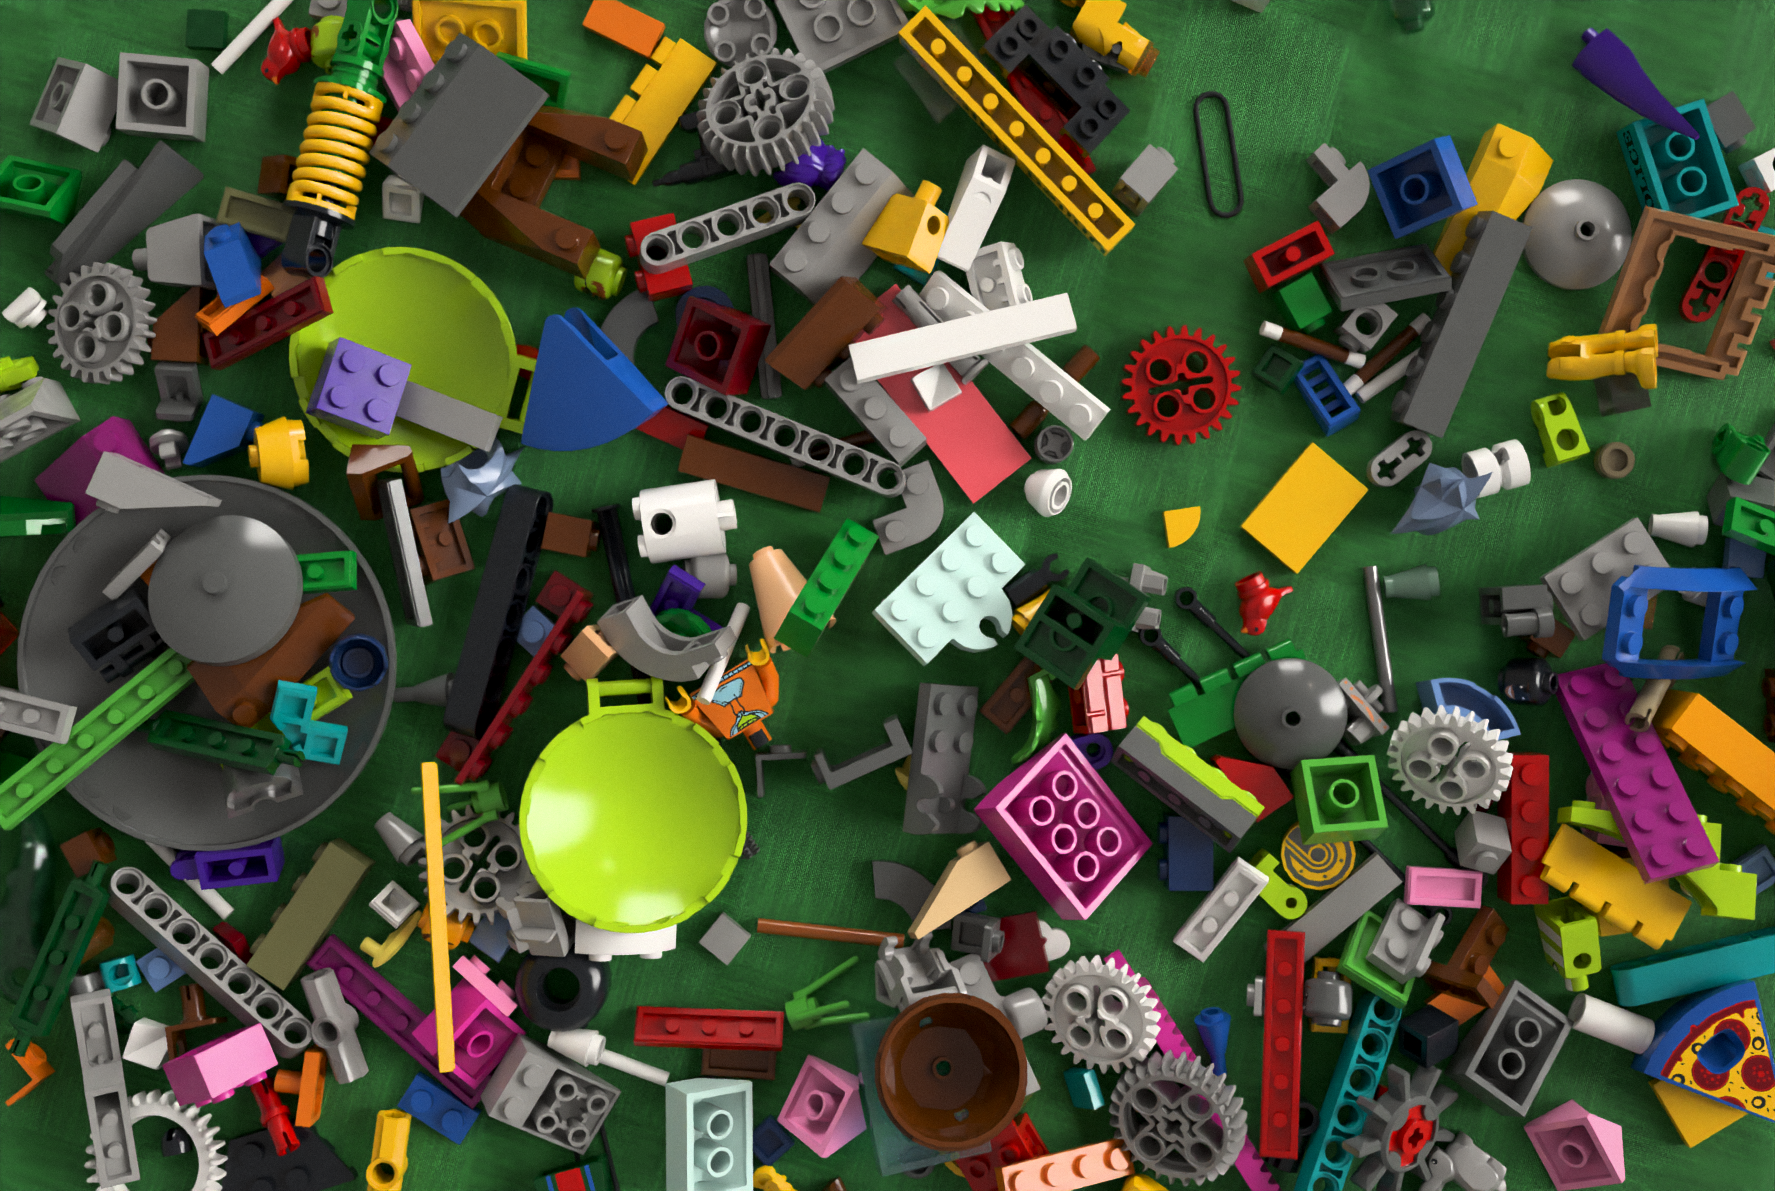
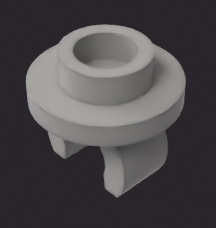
M163 429L150 438L149 446L154 454L160 456L161 459H165L166 469L170 470L182 467L181 454L188 449L189 442L188 437L183 432L175 429Z

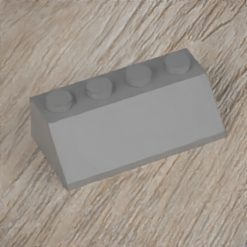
M863 148L769 264L771 271L814 306L841 276L856 277L858 280L878 257L862 245L867 233L894 194L897 193L914 197V194L893 171Z

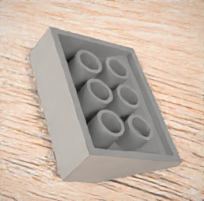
M36 377L23 383V390L13 395L4 394L0 396V463L81 421L60 381Z

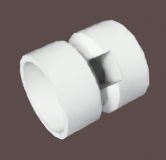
M1517 439L1495 444L1491 451L1484 447L1463 453L1462 472L1468 478H1475L1492 472L1490 479L1477 498L1498 493L1501 486L1505 490L1527 485L1530 482L1531 471L1524 447Z

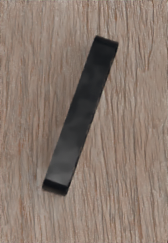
M514 484L506 492L444 713V727L450 732L481 740L496 716L540 558L548 512L553 510V497L547 491Z

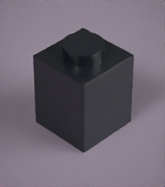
M1431 1004L1423 1007L1399 1021L1398 1052L1428 1069L1457 1052L1459 1020Z

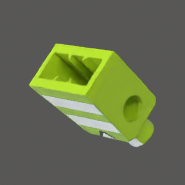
M1569 896L1549 900V904H1533L1547 963L1564 978L1567 990L1573 992L1586 990L1589 987L1587 975L1597 973L1602 969L1596 918Z

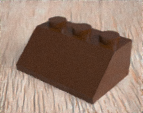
M841 276L768 355L765 361L804 390L812 389L814 386L820 389L826 384L825 378L833 372L831 368L837 361L841 359L845 362L850 357L848 345L856 343L864 332L868 335L872 334L882 324L884 318L881 314L887 307L856 277Z

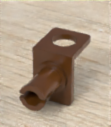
M198 983L179 987L184 1020H181L179 1025L165 1027L169 1061L178 1057L176 1043L179 1046V1056L188 1052L185 1030L227 1022V1016L211 1018V1015L207 1016L204 989Z

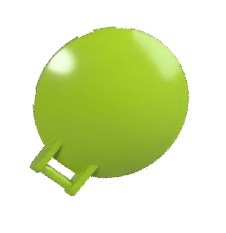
M386 247L357 254L344 260L332 268L331 272L324 277L334 313L291 335L289 365L291 378L294 379L295 388L300 399L298 401L313 427L317 428L332 443L335 449L350 457L352 444L406 445L412 449L418 472L448 466L477 449V447L396 415L390 434L380 439H374L307 414L306 410L328 344L339 337L411 364L408 381L501 416L503 419L499 428L520 434L523 433L537 359L517 353L514 333L502 305L489 287L472 271L449 257L433 251L411 247ZM520 368L532 372L520 417L517 419L508 416ZM400 465L384 470L402 473Z
M653 676L646 679L598 682V678L586 679L588 715L568 726L546 746L533 765L524 786L519 811V830L526 861L534 878L546 895L558 907L583 923L619 933H645L674 926L697 913L721 892L729 881L738 859L741 857L747 831V804L740 776L734 763L731 762L726 752L719 745V742L708 731L697 723L665 709L662 679ZM650 693L651 704L600 707L601 696Z

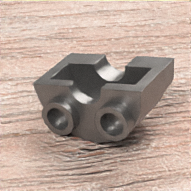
M280 764L274 776L223 765L224 769L221 777L228 819L254 811L255 804L261 800L272 799L278 803L303 795L299 767Z

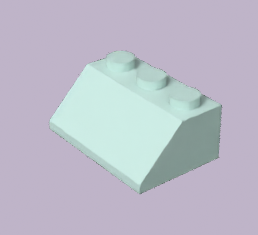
M693 1078L666 1083V1191H753L752 1082L749 1080Z

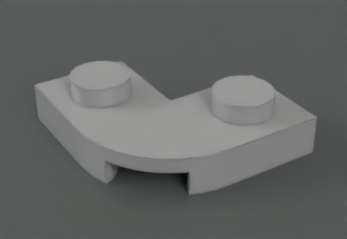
M928 460L903 469L907 482L901 495L906 508L872 521L885 555L924 541L936 531L941 523L944 510L943 498ZM895 472L894 476L898 484L899 475L897 472Z

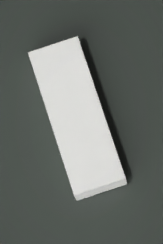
M1238 856L1214 885L1213 891L1206 895L1174 935L1173 942L1204 962L1268 884L1269 877Z

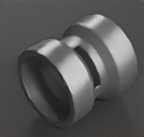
M1058 425L1046 427L1037 435L1034 441L1036 456L1046 464L1062 462L1070 456L1074 446L1073 437L1068 429Z

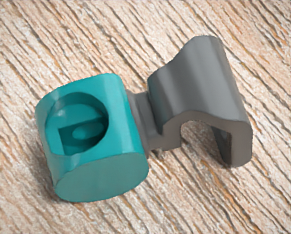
M128 954L99 963L98 971H93L86 975H83L81 969L78 968L67 993L69 1001L70 996L108 988H110L112 993L142 983L135 955Z

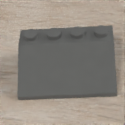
M459 33L455 40L447 45L445 53L433 69L423 77L422 83L411 98L401 106L398 115L392 123L378 136L369 154L399 178L457 218L550 95L485 47Z

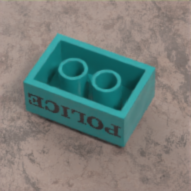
M1704 98L1675 108L1699 133L1700 138L1697 140L1669 130L1647 118L1632 122L1616 132L1642 212L1645 206L1705 219L1739 205Z

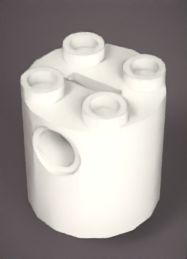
M715 479L640 490L639 497L632 498L635 520L642 521L643 535H638L641 558L649 557L652 564L726 553L725 530L737 529L733 499L720 501ZM668 514L672 519L673 526L671 531L664 535L658 530L657 521L662 515Z

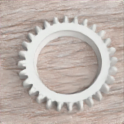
M155 1089L149 1092L148 1095L145 1091H141L133 1095V1098L131 1096L127 1097L132 1125L149 1116H162L178 1123L190 1135L196 1146L199 1158L198 1176L191 1191L222 1190V1186L216 1180L225 1177L227 1172L217 1167V1165L227 1161L228 1156L216 1153V1150L226 1143L225 1140H213V1136L220 1130V1127L208 1128L206 1126L212 1117L211 1113L199 1117L198 1113L201 1107L196 1108L195 1104L190 1108H187V1105L179 1106L178 1101H175L173 1090L161 1095L160 1089ZM94 1145L88 1146L85 1152L95 1155ZM93 1158L86 1162L84 1167L96 1169L97 1173L87 1178L86 1182L100 1184L96 1158ZM120 1184L103 1189L100 1186L95 1191L130 1190L125 1184Z

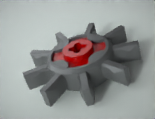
M1391 1064L1387 1067L1388 1091L1376 1101L1361 1095L1358 1097L1356 1103L1368 1114L1364 1122L1363 1133L1342 1143V1148L1357 1158L1367 1155L1350 1178L1353 1184L1365 1191H1371L1378 1182L1377 1191H1400L1404 1173L1410 1171L1426 1182L1432 1178L1424 1159L1431 1151L1435 1141L1453 1142L1455 1134L1439 1125L1438 1115L1459 1098L1458 1092L1441 1083L1435 1087L1442 1072L1440 1069L1434 1066L1426 1069L1418 1064L1410 1082L1409 1072Z

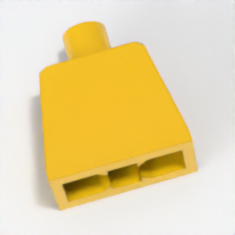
M923 180L914 197L894 194L867 233L862 245L884 261L930 274L949 225V217L935 207L942 189L929 181Z

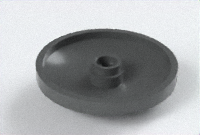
M224 515L205 519L190 526L175 537L165 548L154 566L148 589V606L153 625L169 647L197 663L220 667L248 662L274 647L293 624L300 608L303 594L301 566L289 543L275 530L261 521L237 515Z

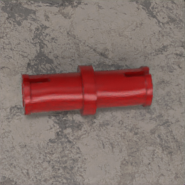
M270 1077L264 1079V1086L259 1081L253 1084L250 1090L262 1114L259 1119L262 1127L268 1129L277 1155L283 1156L287 1154L286 1148H289L291 1153L299 1148L301 1144L288 1118L291 1112L288 1106L283 1105L278 1092L274 1091V1079Z

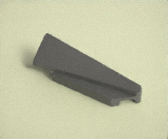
M161 140L155 145L140 167L124 159L52 243L50 254L55 260L45 270L44 274L60 287L59 284L61 282L72 284L69 273L81 274L82 265L92 267L93 262L105 264L204 178L203 173L174 148Z

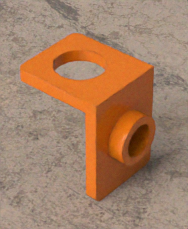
M14 1039L10 1040L8 1043L5 1044V1047L8 1049V1051L11 1048ZM30 1042L24 1057L13 1055L32 1078V1081L5 1102L8 1107L24 1098L56 1072L48 1063L44 1050Z

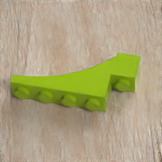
M1577 800L1572 801V806L1558 808L1557 823L1595 831L1625 844L1610 810L1596 809L1595 802ZM1697 814L1720 861L1722 824L1708 823L1706 815ZM1719 862L1714 867L1674 877L1701 907L1702 916L1755 920L1757 874L1743 873L1742 865Z

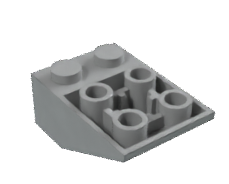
M518 1033L480 1096L488 1116L584 1155L621 1091L563 1054L548 1048L546 1044Z

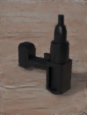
M698 111L678 117L682 131L688 134L698 132L700 149L694 150L696 160L679 165L680 169L667 172L663 175V178L652 181L654 187L664 184L665 186H675L682 183L686 186L705 180L708 183L738 174L736 168L729 171L724 164H718L713 155L708 152L697 127L699 123L696 113Z

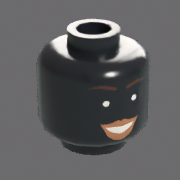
M1514 657L1507 662L1506 666L1501 667L1499 671V691L1512 704L1543 706L1549 701L1551 694H1555L1558 689V675L1552 671L1551 665L1545 659Z

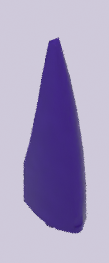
M1589 28L1582 34L1581 39L1587 45L1572 63V67L1614 100L1639 115L1692 139L1697 140L1700 138L1699 133L1659 92L1638 63L1632 50L1613 32L1606 28L1599 34L1593 28Z

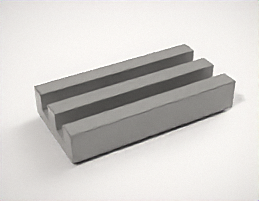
M160 529L113 576L102 593L112 601L117 599L164 552L171 542V536L163 529Z

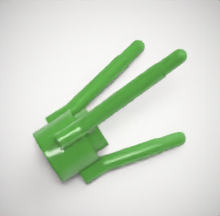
M483 780L476 783H465L461 786L459 784L439 785V793L476 791L471 794V799L449 805L447 807L448 812L466 809V805H470V807H474L476 814L483 813L481 817L442 838V847L485 823L498 820V812L508 810V797L501 781L490 784L488 780ZM422 787L411 788V794H422Z
M853 956L846 962H843L806 988L793 992L794 1000L786 1002L785 1009L789 1023L794 1031L805 1028L807 1031L820 1026L856 1022L870 1018V1013L868 1012L822 1018V1015L849 1007V1002L845 1000L819 1007L815 997L808 998L810 994L858 963V956Z

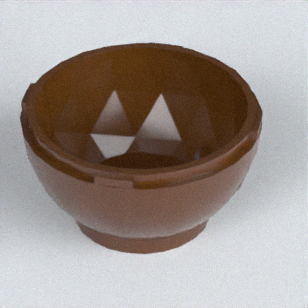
M941 993L924 997L913 1003L890 1023L880 1041L875 1058V1083L883 1109L890 1121L904 1136L932 1150L963 1151L979 1147L998 1136L1012 1122L1015 1115L1018 1114L1026 1095L1028 1083L1027 1059L1023 1042L1016 1029L998 1008L972 995ZM926 1017L931 1018V1022L919 1026L922 1019ZM940 1061H946L949 1064V1071L945 1075H939L936 1071V1066ZM963 1109L966 1110L967 1115L965 1118L955 1119L954 1113L960 1112Z

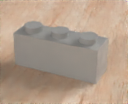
M851 356L825 378L826 387L872 437L892 462H895L900 467L903 466L927 444V438L876 380L857 384Z

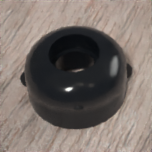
M575 942L565 957L531 955L529 952L520 964L516 974V1003L531 1022L543 1029L562 1032L579 1028L586 1029L589 1022L598 1015L608 999L612 980L608 961L589 960V954L575 953ZM555 968L570 970L579 980L580 988L578 994L570 999H560L551 994L547 986L548 973Z

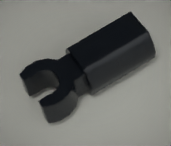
M1056 553L1048 555L1043 560L1039 570L1032 568L1004 588L1017 608L1048 589V582L1061 581L1070 573L1068 569L1061 571L1059 574H1053L1050 571L1051 562L1058 558Z

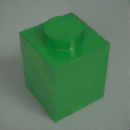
M1312 273L1305 275L1272 295L1289 329L1294 331L1303 329L1306 335L1325 325L1323 317L1333 312Z

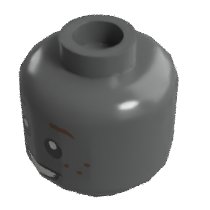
M1318 971L1317 978L1308 979L1304 984L1303 1014L1311 1018V1024L1341 1027V1021H1346L1351 1017L1352 986L1348 982L1340 980V973Z

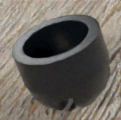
M183 1127L170 1128L161 1138L163 1157L182 1154L194 1149L192 1138Z

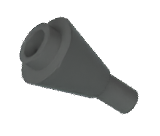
M449 672L419 683L416 686L395 688L393 699L396 703L417 701L419 703L446 707L455 674Z

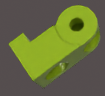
M1564 392L1552 394L1531 402V414L1535 425L1539 429L1538 433L1545 450L1543 458L1547 468L1579 459L1590 452L1572 404Z
M1261 848L1248 861L1250 865L1269 877L1268 884L1260 892L1259 896L1284 918L1295 919L1300 917L1307 908L1305 894L1295 885L1284 882L1273 871L1279 862L1269 852Z

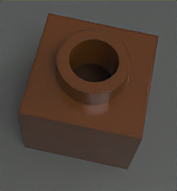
M1554 619L1555 631L1552 637L1534 638L1533 635L1518 636V638L1527 643L1525 649L1538 658L1546 659V657L1561 658L1576 635L1574 631Z
M101 827L86 831L60 845L77 878L88 874L93 860H99L107 864L117 860L114 853V842L106 832L102 831Z

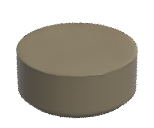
M1621 442L1604 444L1594 455V467L1598 474L1606 479H1619L1627 476L1635 464L1633 451L1629 446Z

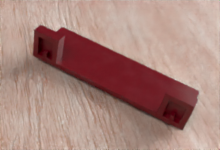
M558 570L553 572L535 601L560 618L481 740L450 732L435 757L460 772L454 781L460 786L471 780L475 782L478 777L482 778L487 773L494 761L489 756L498 746L503 747L514 730L509 725L518 715L523 716L534 699V697L529 695L534 686L536 687L538 684L543 685L554 668V666L549 664L554 655L562 654L567 649L574 637L569 632L575 623L577 624L579 621L581 623L584 622L594 606L590 602L594 594Z

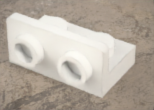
M1001 241L979 248L969 271L966 272L971 296L990 311L1033 301L1030 288L1024 283L1021 271L1024 268L1023 256L1014 243Z

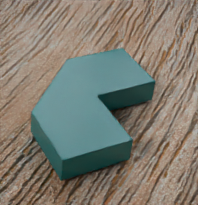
M278 680L270 713L272 723L278 730L283 732L291 742L294 750L302 751L305 754L306 760L339 765L348 733V726L311 720L317 695L316 686Z

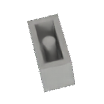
M1149 144L1120 177L1111 194L1139 217L1178 170L1173 164L1175 162L1174 158L1162 147H1157L1156 149Z

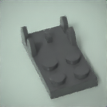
M920 682L912 745L913 753L911 754L902 832L915 835L971 834L981 829L983 822L975 813L968 812L965 808V802L968 798L978 799L987 793L986 787L981 780L968 775L979 687Z

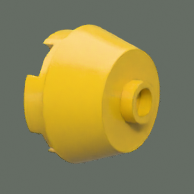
M283 416L255 428L253 433L254 445H248L250 467L257 468L259 482L288 490H293L295 486L309 483V461L306 459L304 445L306 436L302 420H287Z

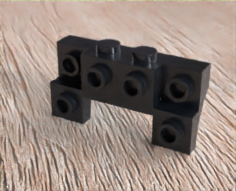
M1027 5L1009 22H1006L978 51L981 55L985 52L1004 71L1001 74L1004 78L1017 67L1069 120L1059 133L1062 136L1066 133L1084 151L1081 154L1084 158L1130 112L1126 105L1105 85L1110 78L1103 72L1101 65L1097 61L1090 59L1077 46L1075 39L1070 34L1064 32L1058 25L1051 30Z

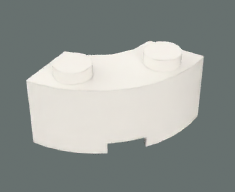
M576 919L575 953L589 954V960L598 962L610 961L612 955L640 954V958L658 959L662 957V951L676 948L677 924L652 932L619 933L599 929Z

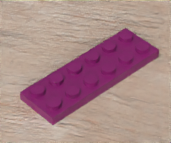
M1606 663L1557 674L1559 683L1555 695L1644 884L1711 868L1720 861L1652 722L1649 729L1645 732H1636L1629 728L1634 717L1630 724L1626 725L1625 717L1638 696L1630 677L1619 676V671Z

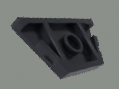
M294 1118L290 1122L301 1145L291 1153L289 1148H286L287 1154L283 1156L277 1155L275 1145L267 1128L233 1137L229 1141L228 1160L225 1164V1171L227 1173L223 1177L221 1191H320L355 1180L358 1173L353 1166L349 1168L334 1152L336 1148L326 1138L321 1137L317 1133V1128L314 1125L310 1128L295 1126L296 1118Z

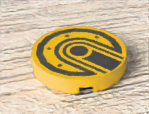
M1298 821L1290 826L1282 838L1280 855L1284 870L1294 882L1304 888L1323 890L1333 888L1346 880L1354 867L1356 852L1353 841L1303 845Z

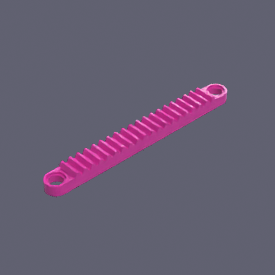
M1119 949L1103 958L1106 963L1111 957L1114 958L1115 968L1118 970L1124 964H1127V975L1130 977L1135 975ZM1140 977L1137 982L1140 987L1145 985L1151 986L1146 977ZM1151 986L1146 997L1158 1000L1152 1011L1161 1013V1017L1156 1023L1161 1030L1154 1039L1164 1055L1171 1049L1174 1057L1179 1059L1181 1053L1185 1051L1187 1060L1193 1062L1196 1059V1055ZM1198 1095L1200 1098L1206 1100V1098H1204L1203 1096ZM1214 1113L1211 1119L1223 1129L1219 1115ZM1245 1135L1244 1146L1234 1164L1251 1191H1282L1248 1136Z

